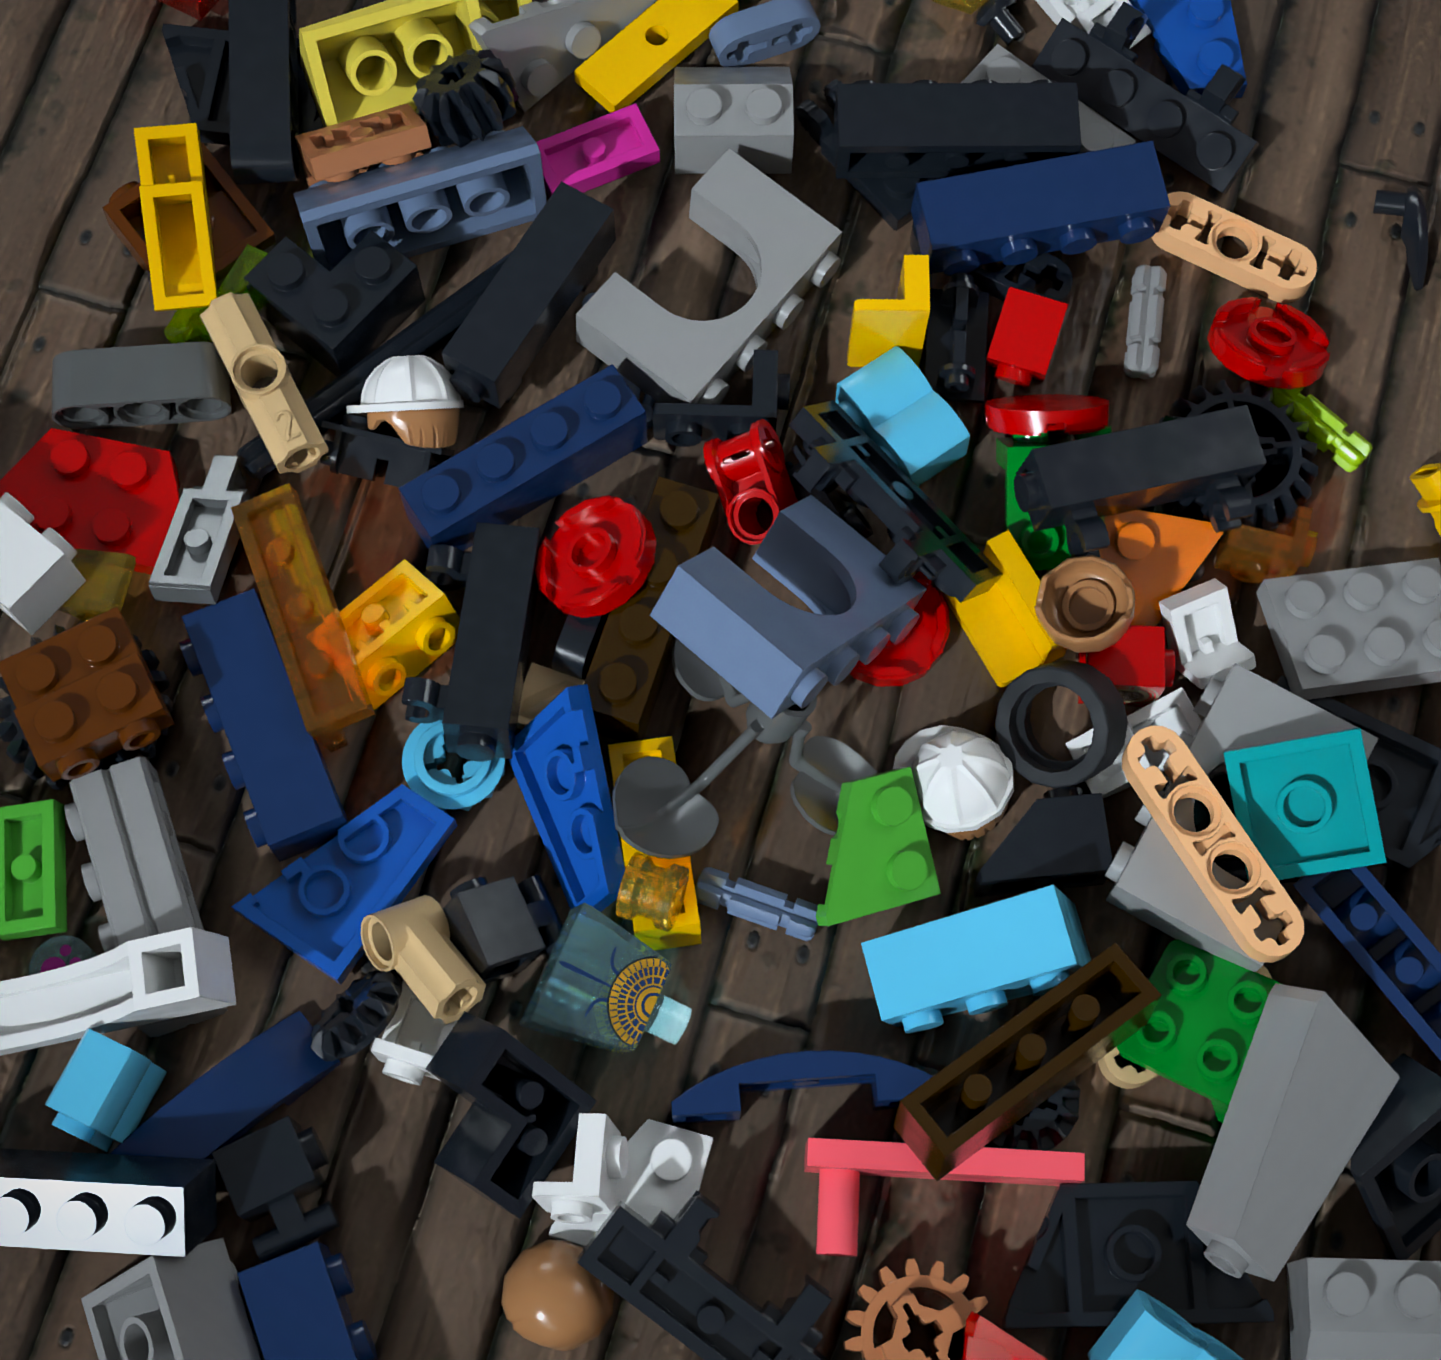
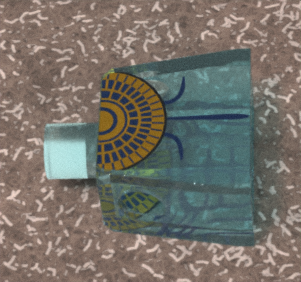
M582 903L570 910L519 1025L530 1030L623 1054L636 1049L644 1031L675 1045L687 1027L692 1009L661 994L672 965L666 958L594 907Z

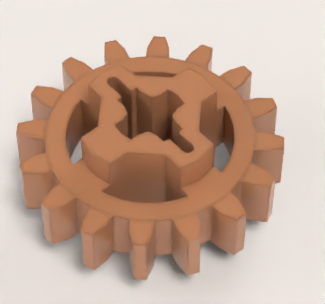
M907 1259L904 1263L903 1277L899 1279L885 1266L878 1271L879 1281L882 1286L879 1292L866 1285H862L857 1291L861 1300L867 1305L865 1311L854 1310L846 1312L845 1320L859 1327V1336L843 1342V1348L846 1351L861 1352L863 1360H950L947 1354L953 1333L963 1327L965 1332L966 1319L971 1311L978 1313L986 1306L988 1301L985 1296L976 1297L968 1301L962 1294L969 1281V1277L965 1274H962L951 1283L944 1281L943 1262H934L927 1275H920L915 1259ZM910 1290L931 1291L946 1299L951 1305L941 1311L919 1305L915 1295L911 1294ZM886 1304L887 1311L892 1319L887 1341L874 1348V1323L880 1309ZM913 1318L919 1327L930 1323L934 1328L936 1336L928 1342L929 1349L932 1352L929 1355L930 1357L926 1358L921 1349H914L908 1352L904 1347L902 1339L910 1333L907 1320Z

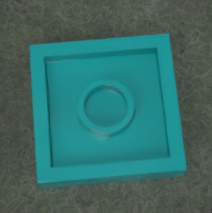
M1360 727L1223 752L1236 819L1278 880L1387 863ZM1245 864L1246 873H1247V879H1249V877H1248V869H1247L1246 864Z

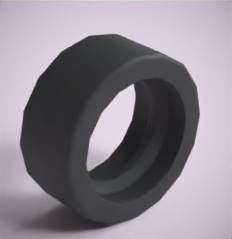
M1072 660L1048 663L1029 669L1010 682L998 702L995 721L1000 749L1012 762L1013 769L1031 783L1050 788L1077 785L1093 778L1111 766L1125 744L1128 725L1123 698L1110 678L1089 664ZM1054 686L1069 688L1080 696L1090 711L1094 729L1092 743L1088 751L1076 760H1056L1041 748L1033 735L1030 722L1032 701L1037 694L1046 688Z

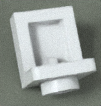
M1216 578L1158 601L1168 648L1173 649L1175 652V668L1198 688L1205 689L1211 677L1223 682L1235 663L1247 670H1252L1256 667L1254 653L1238 642L1227 586Z
M403 980L398 1009L385 1028L382 1039L375 1038L370 1051L379 1061L385 1063L382 1073L392 1078L419 1086L424 1076L439 1080L425 1068L457 1021L445 1025L440 1018L434 1019Z
M579 1113L573 1182H533L532 1198L546 1212L551 1213V1219L563 1223L584 1224L592 1221L593 1214H611L614 1210L617 1179H624L626 1177L629 1149L627 1138L621 1136L620 1131L607 1114Z

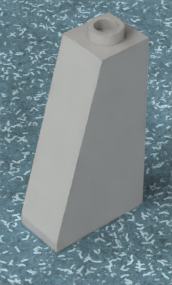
M1275 983L1268 994L1186 1224L1207 1246L1204 1252L1205 1257L1218 1269L1236 1278H1241L1243 1273L1246 1272L1273 1282L1276 1280L1400 1079L1398 1074L1325 991Z

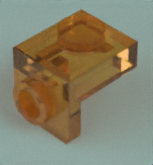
M1299 506L1295 512V517L1286 526L1284 535L1243 524L1240 528L1228 530L1223 541L1218 545L1214 568L1229 571L1232 577L1248 583H1262L1264 579L1293 576L1300 566L1308 568L1318 539V532L1309 530L1313 509Z

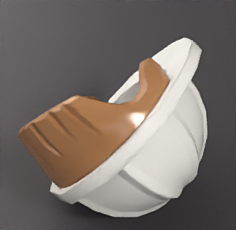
M424 355L390 357L374 368L364 384L360 405L346 406L347 414L367 413V424L370 430H375L381 422H388L407 445L421 448H445L456 443L460 423V408H464V402L449 381L452 375L442 364Z
M939 725L920 730L904 742L895 755L893 769L901 767H911L921 812L926 826L963 841L964 839L972 840L974 837L979 838L986 835L988 831L993 830L995 825L1002 820L1007 810L1009 799L1014 792L1013 765L1010 759L1002 753L1000 746L989 738L965 728Z

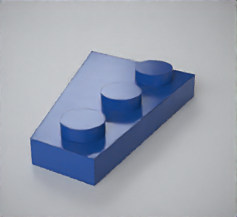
M1129 0L1133 7L1148 16L1146 25L1152 31L1151 34L1155 39L1153 48L1180 93L1186 96L1191 88L1202 95L1206 86L1222 64L1227 65L1246 79L1230 0ZM1247 80L1234 98H1241L1247 87Z
M588 684L566 687L515 736L512 759H508L575 921L596 916L629 890L618 831L615 828L614 811Z
M401 784L337 830L338 835L305 859L300 857L281 870L283 875L255 895L249 893L231 906V908L241 917L341 985L365 953L360 934L363 918L369 914L401 904L458 825L453 817Z

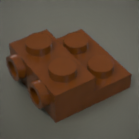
M201 141L217 283L276 243V239L271 228ZM132 181L118 188L110 197L109 203L102 208L110 228L144 271L148 270L150 273L139 191L141 184L137 181Z
M118 607L110 609L0 661V673L15 704L16 709L13 711L38 767L53 782L61 778L72 780L87 775L98 767L100 759L123 748L125 750H136L145 747L159 738L161 730L175 724L127 621Z

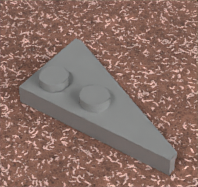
M549 0L542 3L534 1L519 6L518 16L496 23H491L488 19L482 17L475 19L468 26L481 49L491 50L496 58H500L504 67L509 69L516 83L515 89L519 96L515 104L526 112L657 0Z

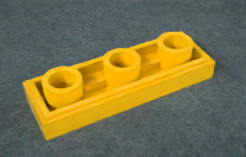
M657 0L574 70L575 82L610 113L625 108L709 38V32L715 23L725 16L738 12L739 1Z

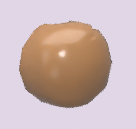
M1095 555L1067 558L1049 573L1042 576L1034 609L1040 625L1053 643L1076 653L1101 652L1116 644L1127 632L1134 618L1136 599L1131 580L1126 577V574L1115 563Z
M548 1239L523 1250L504 1276L501 1303L506 1319L512 1323L513 1330L523 1338L544 1347L568 1351L574 1350L599 1336L613 1313L614 1291L577 1263L578 1256L584 1247L569 1241Z

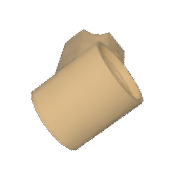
M423 895L369 914L363 918L360 931L365 953L372 965L382 972L395 969L434 1019L440 1018L445 1025L459 1020L464 1011L468 1013L475 1004L482 1000L486 983L450 941V930L446 915L440 904L433 897Z

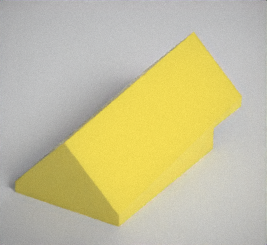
M386 0L299 28L300 64L323 127L406 103L416 112L417 107L412 99L417 92L416 83L420 78L430 74L429 68L431 65L442 64L447 60L448 55L452 57L460 56L466 49H473L476 53L482 50L468 26L471 22L485 17L491 23H496L518 16L519 6L531 3L532 0Z

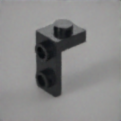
M754 350L752 405L654 403V438L666 440L669 444L680 447L695 446L701 443V441H709L714 438L725 441L750 431L751 424L761 419L768 421L776 432L777 410H789L790 374L778 373V350Z

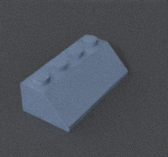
M523 126L508 131H492L485 136L484 141L480 139L473 140L461 148L458 145L453 147H436L428 150L422 156L415 157L402 164H377L351 179L340 182H327L323 180L313 184L306 190L293 193L313 257L329 271L371 231H374L409 258L534 221L547 203L541 153L536 141Z

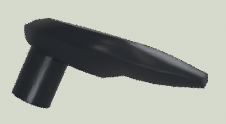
M987 0L978 10L976 24L980 26L990 25L1007 46L1017 40L1025 31L1008 10L1018 0Z
M1415 185L1407 188V193L1377 190L1373 213L1403 216L1400 237L1406 247L1407 264L1413 287L1416 291L1423 289L1428 263V222L1424 197Z

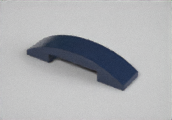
M299 1010L243 1045L195 1080L140 1125L110 1154L214 1159L212 1152L238 1140L281 1104L291 1105L342 1063L339 1059L324 1061L311 1049L313 1026Z
M829 1050L778 1054L733 1066L689 1088L671 1102L673 1125L740 1120V1093L871 1084L873 1111L898 1109L901 1099L933 1076L901 1062L856 1052Z

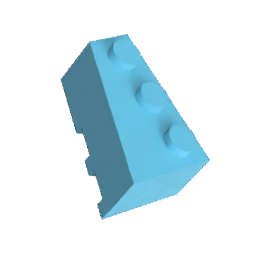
M1055 885L861 943L881 1021L896 1027L903 1026L907 1034L938 1027L944 1023L942 1016L965 1010H968L969 1015H977L1008 1005L1007 1000L1032 994L1033 996L1045 995L1091 961L1076 906Z

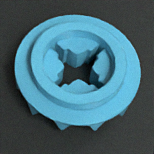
M443 720L433 723H420L409 735L402 754L403 774L410 789L442 811L447 809L469 811L473 805L483 799L491 798L501 777L505 775V758L494 757L492 760L485 762H466L463 764V783L457 784L456 778H452L448 769L437 770V765L446 761L445 751L447 747L442 724Z

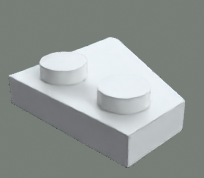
M648 1119L628 1140V1170L624 1179H617L615 1207L622 1201L650 1223H652L661 1210L674 1219L694 1192L700 1190L713 1137ZM593 1214L592 1221L584 1224L555 1221L551 1225L549 1236L550 1238L569 1241L586 1247L610 1214Z

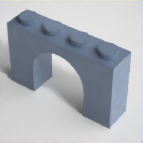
M810 495L779 512L752 559L799 597L814 613L803 611L778 599L718 549L712 547L677 566L650 616L767 716L773 719L795 703L800 708L806 707L819 694L826 682L829 681L833 686L838 685L847 677L859 660L865 665L869 664L882 651L889 640L895 645L901 642L920 617L913 609L927 588L913 577L907 582L895 583L879 566L886 555L814 496Z

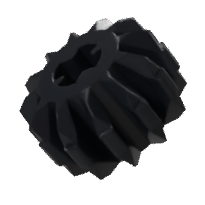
M466 49L460 56L452 57L448 55L447 60L442 64L431 65L429 68L430 74L417 81V92L412 98L417 107L416 113L425 122L431 135L436 137L441 146L456 143L461 148L478 138L484 141L485 136L492 131H501L503 129L502 121L512 118L517 112L515 103L519 96L515 89L516 83L509 69L504 67L500 58H496L491 50H481L476 53L473 49Z

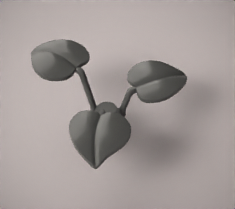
M675 637L671 654L672 667L681 685L693 697L707 702L725 697L726 703L732 708L751 702ZM817 696L806 707L800 708L795 703L773 719L751 702L746 710L747 729L693 783L690 784L682 768L670 760L647 756L631 762L621 772L613 789L615 828L620 832L625 842L649 856L676 859L687 857L700 851L714 836L719 824V817L713 805L699 793L754 739L765 744L783 743L793 736L789 763L799 773L791 782L790 792L792 800L802 816L811 825L830 835H835L838 829L839 822L836 811L842 783L878 774V772L855 750L837 739L827 736H814L804 744L806 735L812 730V725L806 719L816 708Z

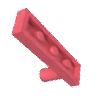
M808 1138L805 1144L804 1172L819 1173L816 1254L857 1257L860 1175L934 1179L906 1143ZM983 1147L940 1180L1047 1186L1080 1184L1085 1181V1153Z

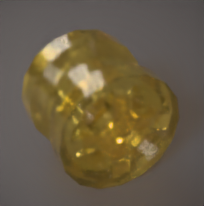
M639 852L634 853L621 881L616 902V915L627 920L641 916L651 919L655 928L667 932L671 931L685 897L689 878L688 867L676 863L667 868L654 864L649 855Z

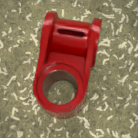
M764 419L752 423L748 432L725 441L714 438L705 442L703 447L705 464L718 490L728 520V526L736 538L741 542L751 545L761 544L769 529L765 531L759 525L756 516L757 507L763 499L769 503L772 509V524L781 510L798 502L785 466L784 452L778 435L769 422Z

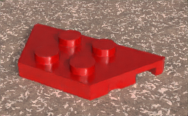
M50 428L0 480V498L7 492L17 499L34 516L35 519L30 525L42 534L48 527H51L77 551L78 554L73 559L150 575L153 572L180 500V483L177 468L170 451Z

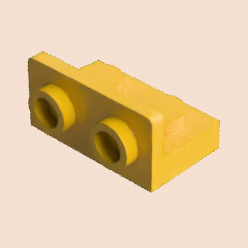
M404 559L312 633L308 640L317 653L351 685L363 704L370 710H376L404 686L406 678L416 677L456 643L460 618L446 595Z

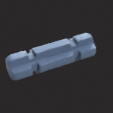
M705 867L698 877L695 893L697 903L716 910H718L720 905L725 906L728 910L727 913L773 930H777L778 926L786 928L785 934L804 941L811 940L815 935L818 927L816 919L817 904L797 898L796 903L788 901V894L740 877L737 882L729 880V873L712 867Z

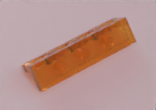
M288 483L233 506L231 510L306 731L332 753L349 745L343 730L344 727L375 715L298 493Z

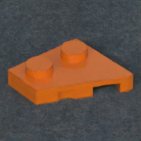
M1142 510L1100 517L1107 528L1110 539V546L1108 548L1099 549L1100 558L1115 563L1126 574V577L1131 580L1136 600L1134 618L1130 625L1157 626L1162 619L1158 601L1180 593L1223 535V532L1216 533L1211 522Z

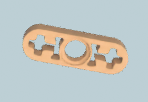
M1177 191L1167 194L1171 207L1159 232L1151 237L1158 247L1275 302H1295L1306 294L1317 272L1316 259L1307 247L1191 193ZM1177 215L1187 219L1186 224L1180 230L1170 226L1171 221ZM1207 226L1211 230L1204 244L1198 241V239L1202 235L1204 227ZM1225 236L1237 237L1247 246L1248 254L1242 258H1229L1219 251L1217 240ZM1260 251L1267 255L1260 269L1253 265ZM1284 264L1290 265L1295 269L1290 280H1285L1278 276Z

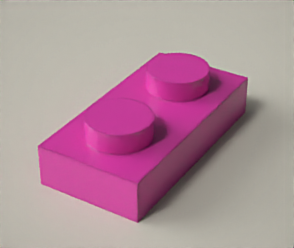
M636 103L536 142L541 153L544 185L549 198L561 181L584 193L660 163V149Z

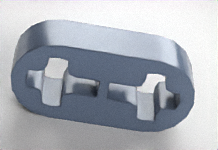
M772 0L723 17L711 28L708 37L720 65L723 67H743L806 45L819 33L821 26L810 0Z

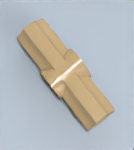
M229 292L211 300L210 306L200 314L201 320L280 474L286 472L300 473L317 465L318 460L328 452L327 444L291 376L284 356L277 349L249 293L234 294ZM261 378H276L267 387L260 389L252 388L255 382Z

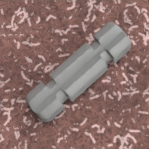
M1140 265L1135 269V274L1132 277V302H1130L1126 337L1128 348L1127 352H1125L1123 368L1125 374L1130 378L1151 379L1155 376L1156 370L1159 367L1160 349L1158 348V342H1161L1165 301L1163 292L1166 291L1167 273L1161 266Z

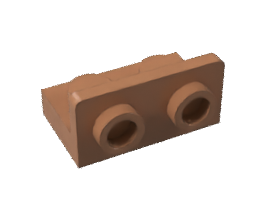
M408 103L294 136L309 187L323 180L327 182H340L351 179L377 164H402L415 157L422 156V150L432 147L425 122Z

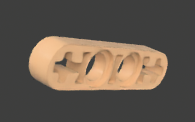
M1151 725L1140 729L1131 737L1122 755V769L1127 780L1239 947L1250 958L1259 962L1273 963L1284 959L1300 944L1304 935V921L1299 909L1184 741L1173 730L1164 726ZM1145 745L1152 752L1164 749L1168 753L1169 758L1163 765V768L1173 784L1181 775H1184L1188 782L1176 786L1165 799H1162L1158 793L1163 790L1168 782L1160 769L1155 765L1144 769L1139 763L1145 753ZM1185 798H1194L1201 801L1210 813L1209 826L1199 832H1192L1182 828L1174 816L1175 804ZM1223 854L1234 855L1240 858L1248 869L1249 879L1247 884L1239 889H1228L1222 886L1215 879L1212 872L1214 859ZM1258 887L1262 889L1266 896L1262 897L1255 906L1267 921L1278 917L1283 922L1285 928L1278 935L1282 945H1278L1272 938L1260 941L1256 937L1254 930L1261 924V920L1251 904L1241 914L1234 906L1245 901Z

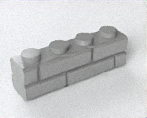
M136 757L112 765L107 770L100 769L72 779L69 785L74 802L64 805V811L74 839L77 842L85 839L91 862L82 864L81 871L93 902L102 900L108 922L98 926L104 952L110 951L127 941L184 928L194 927L204 930L156 769L147 758ZM223 1007L138 1026V1029L151 1038L159 1037L185 1028L189 1024H196L225 1014L228 1009Z

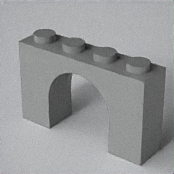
M730 148L692 187L689 218L744 260L753 274L757 288L751 299L739 310L723 318L708 321L690 320L670 313L618 273L614 272L576 313V341L608 366L613 364L620 374L638 386L642 392L650 395L657 403L720 404L730 388L727 382L739 368L747 372L753 367L754 350H765L767 342L764 340L777 326L782 330L786 329L800 313L805 302L802 297L813 285L819 288L825 286L841 263V258L837 256L842 231Z
M1235 663L1223 682L1211 677L1193 710L1203 716L1194 736L1182 731L1179 737L1187 745L1211 780L1227 773L1224 751L1358 727ZM1361 729L1366 759L1368 761L1379 738ZM1181 775L1174 784L1170 780L1165 790L1158 793L1162 799H1165L1176 786L1188 782L1184 775ZM1185 798L1175 804L1174 816L1182 828L1196 832L1194 824L1195 799ZM1142 804L1134 819L1145 826L1135 846L1123 841L1104 875L1115 881L1106 901L1175 939H1179L1252 972L1258 971L1265 962H1259L1250 958L1239 947L1145 805ZM1213 861V875L1222 886L1228 889H1239L1247 884L1223 870ZM1256 889L1245 901L1234 906L1241 914L1251 904L1261 920V924L1254 930L1256 937L1260 941L1266 938H1272L1276 941L1284 924L1278 917L1271 921L1263 918L1255 904L1266 895L1263 891Z

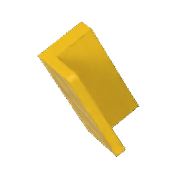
M904 255L897 299H857L854 301L847 351L848 366L864 367L893 347L898 346L919 368L930 314L929 255Z
M1009 530L986 542L983 554L1003 573L988 592L960 603L955 597H951L940 590L999 687L1009 685L1010 682L1029 669L1052 663L1063 657L1067 651V648L1053 643L1038 621L1034 606H1036L1040 579Z

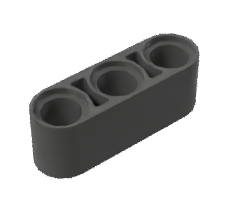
M184 342L71 350L56 355L52 360V420L66 428L88 430L219 420L231 413V377L212 342Z

